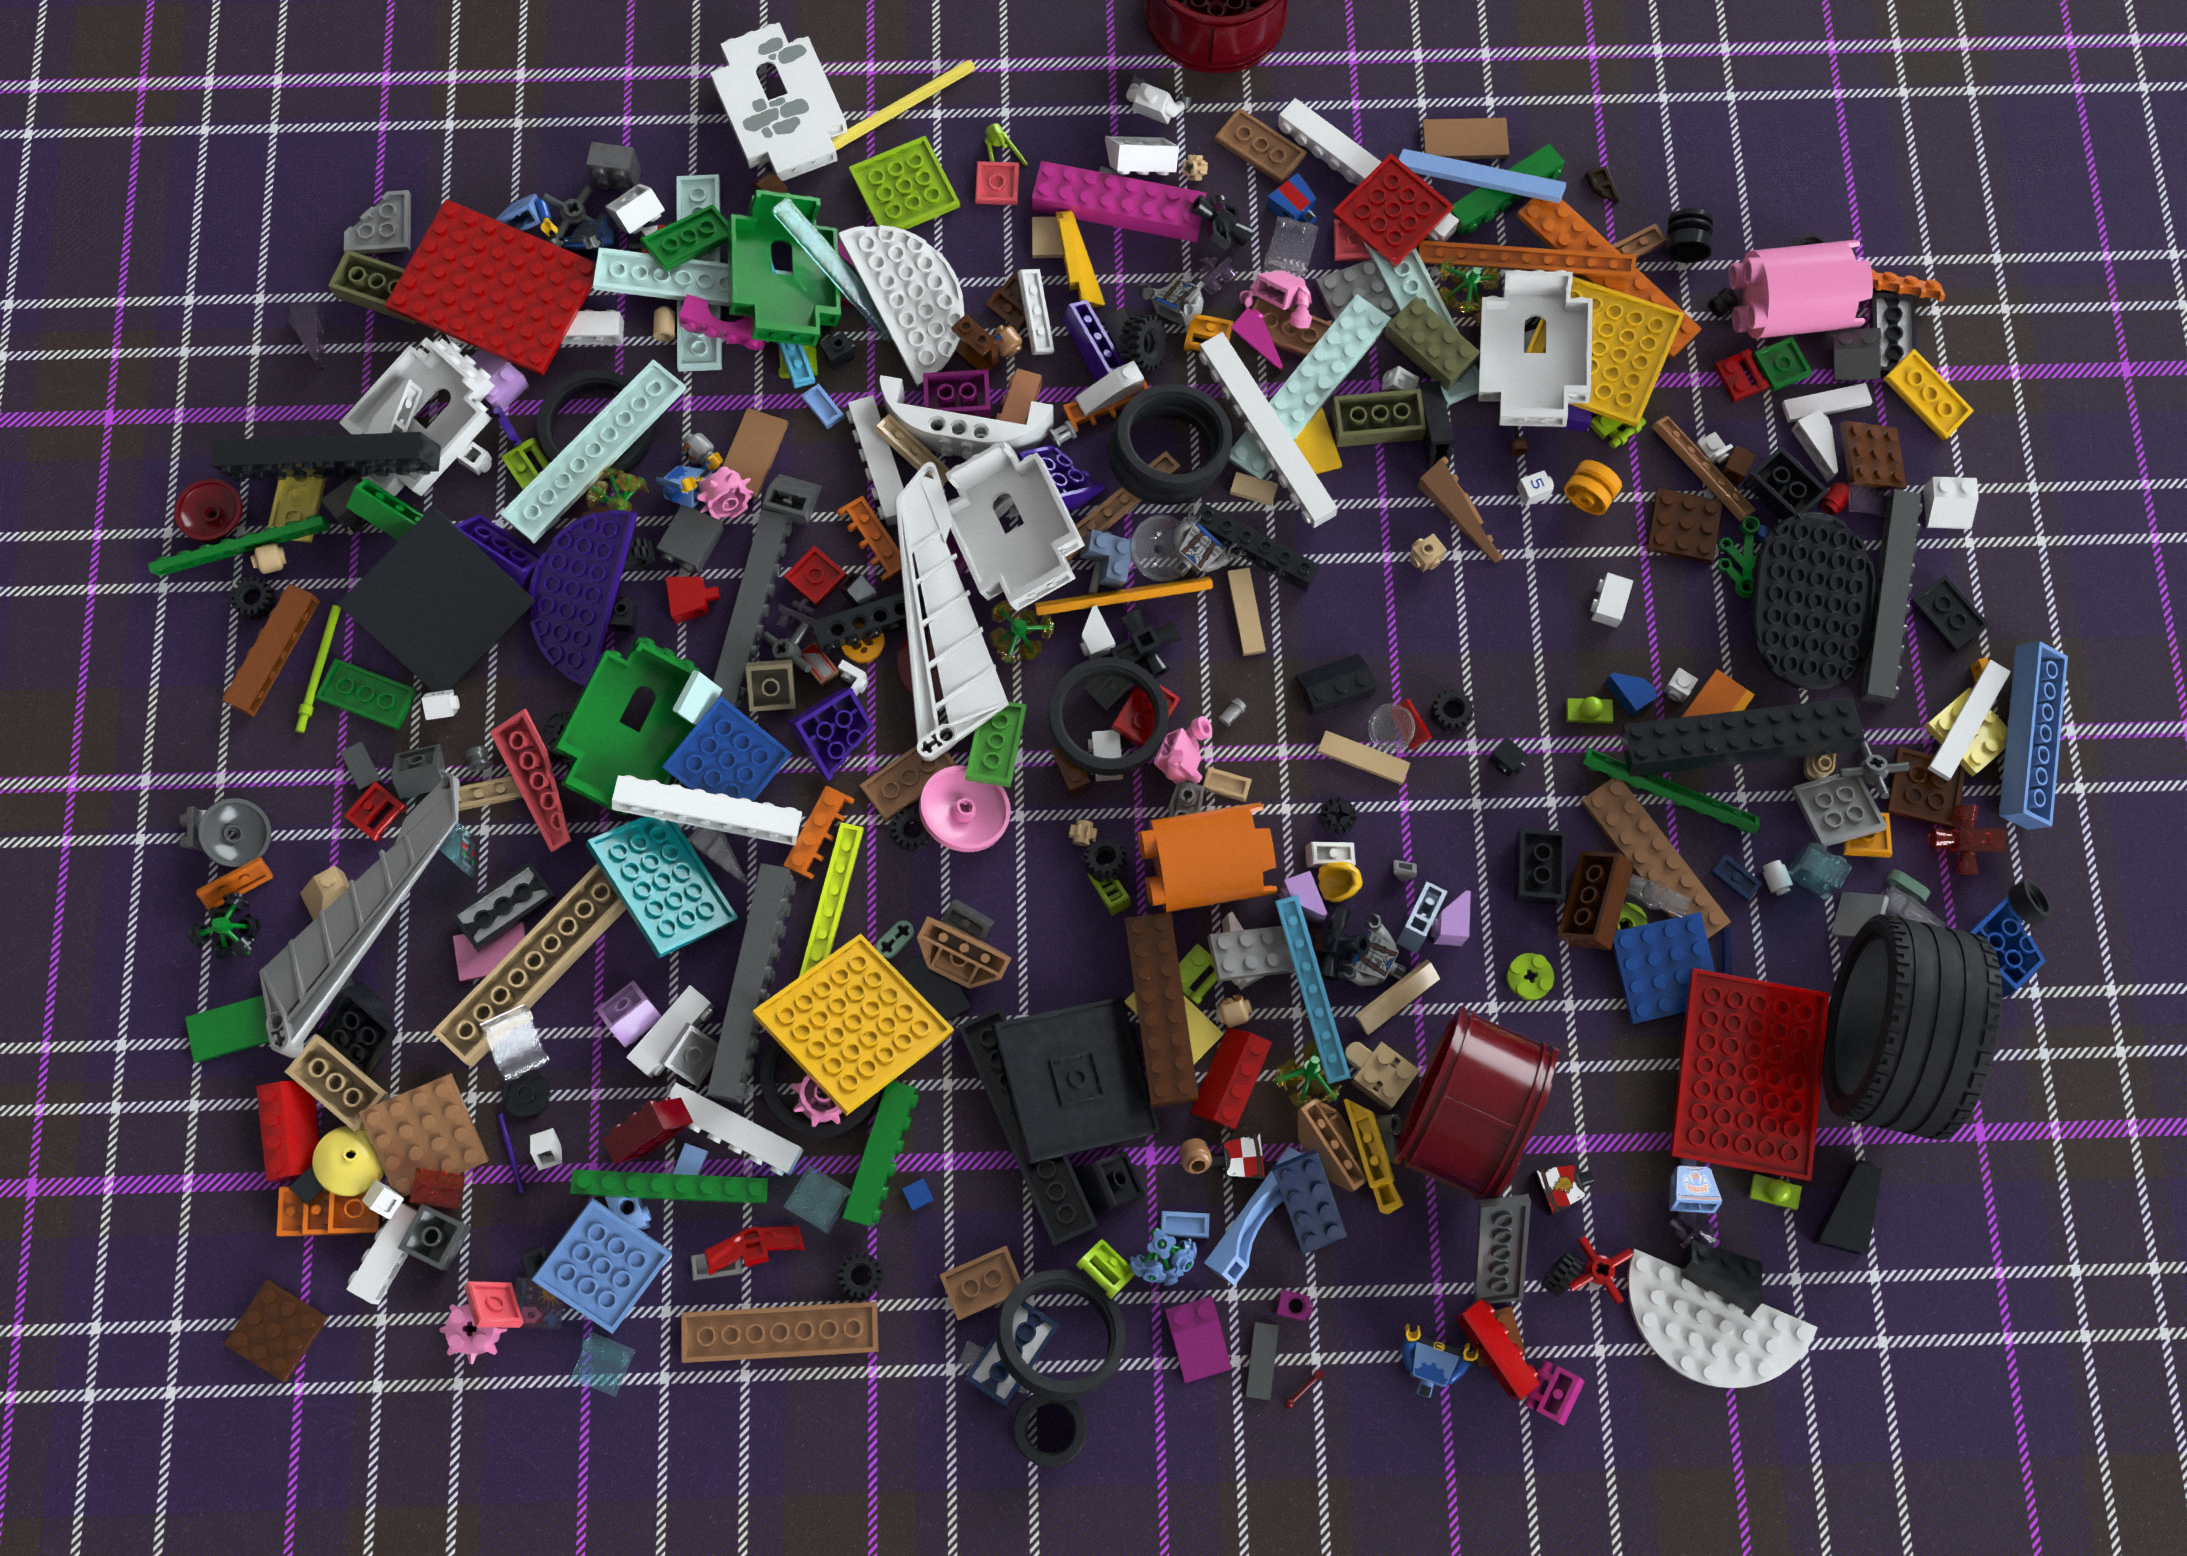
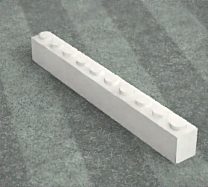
M1296 98L1279 114L1278 127L1283 133L1289 134L1299 145L1305 146L1315 157L1324 160L1331 169L1337 170L1344 175L1347 181L1353 182L1357 186L1381 163L1380 160ZM1450 213L1426 237L1427 240L1446 242L1456 231L1459 219Z
M1221 332L1200 344L1199 358L1201 362L1210 368V375L1214 382L1220 383L1223 396L1226 400H1231L1236 416L1238 418L1242 417L1245 422L1244 427L1249 435L1253 434L1255 437V444L1258 450L1266 454L1267 463L1272 470L1277 471L1282 487H1287L1290 491V498L1295 506L1299 505L1301 508V515L1307 524L1310 523L1314 529L1335 517L1338 509L1224 333Z

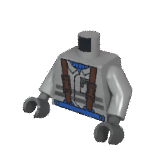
M1197 277L1190 283L1176 279L1161 289L1151 288L1149 284L1141 283L1138 286L1137 294L1142 295L1145 300L1152 299L1158 315L1185 327L1190 324L1195 315L1202 313L1204 304L1200 291L1204 284Z
M1194 507L1188 509V517H1184L1174 531L1173 545L1175 549L1173 554L1180 561L1173 569L1181 576H1184L1189 569L1195 573L1200 571L1207 573L1219 569L1228 563L1231 558H1238L1242 550L1238 553L1232 552L1231 549L1237 543H1232L1228 552L1225 551L1227 547L1198 522L1201 519V511L1197 516L1191 515Z
M1369 913L1372 917V922L1363 921L1365 926L1372 929H1368L1366 932L1370 942L1368 954L1364 957L1354 955L1350 964H1341V966L1345 967L1346 973L1339 972L1338 976L1348 978L1359 986H1375L1383 983L1388 974L1401 980L1406 967L1394 962L1399 953L1396 949L1397 945L1388 930L1382 925L1380 916Z

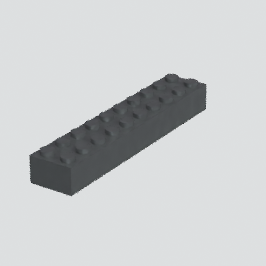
M763 863L760 865L707 1094L714 1100L742 1105L743 1100H747L750 1086L747 1085L749 1076H753L755 1062L752 1061L754 1053H758L760 1047V1039H758L759 1030L764 1029L752 1016V1012L771 998V994L768 991L770 984H774L776 971L773 970L774 964L779 962L781 948L778 947L780 939H784L786 933L784 921L785 917H789L791 912L789 899L790 895H794L796 890V881H794L790 870L785 867Z

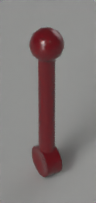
M1316 1370L1314 1376L1291 1399L1285 1400V1407L1291 1409L1294 1406V1402L1316 1380L1324 1377L1323 1371Z

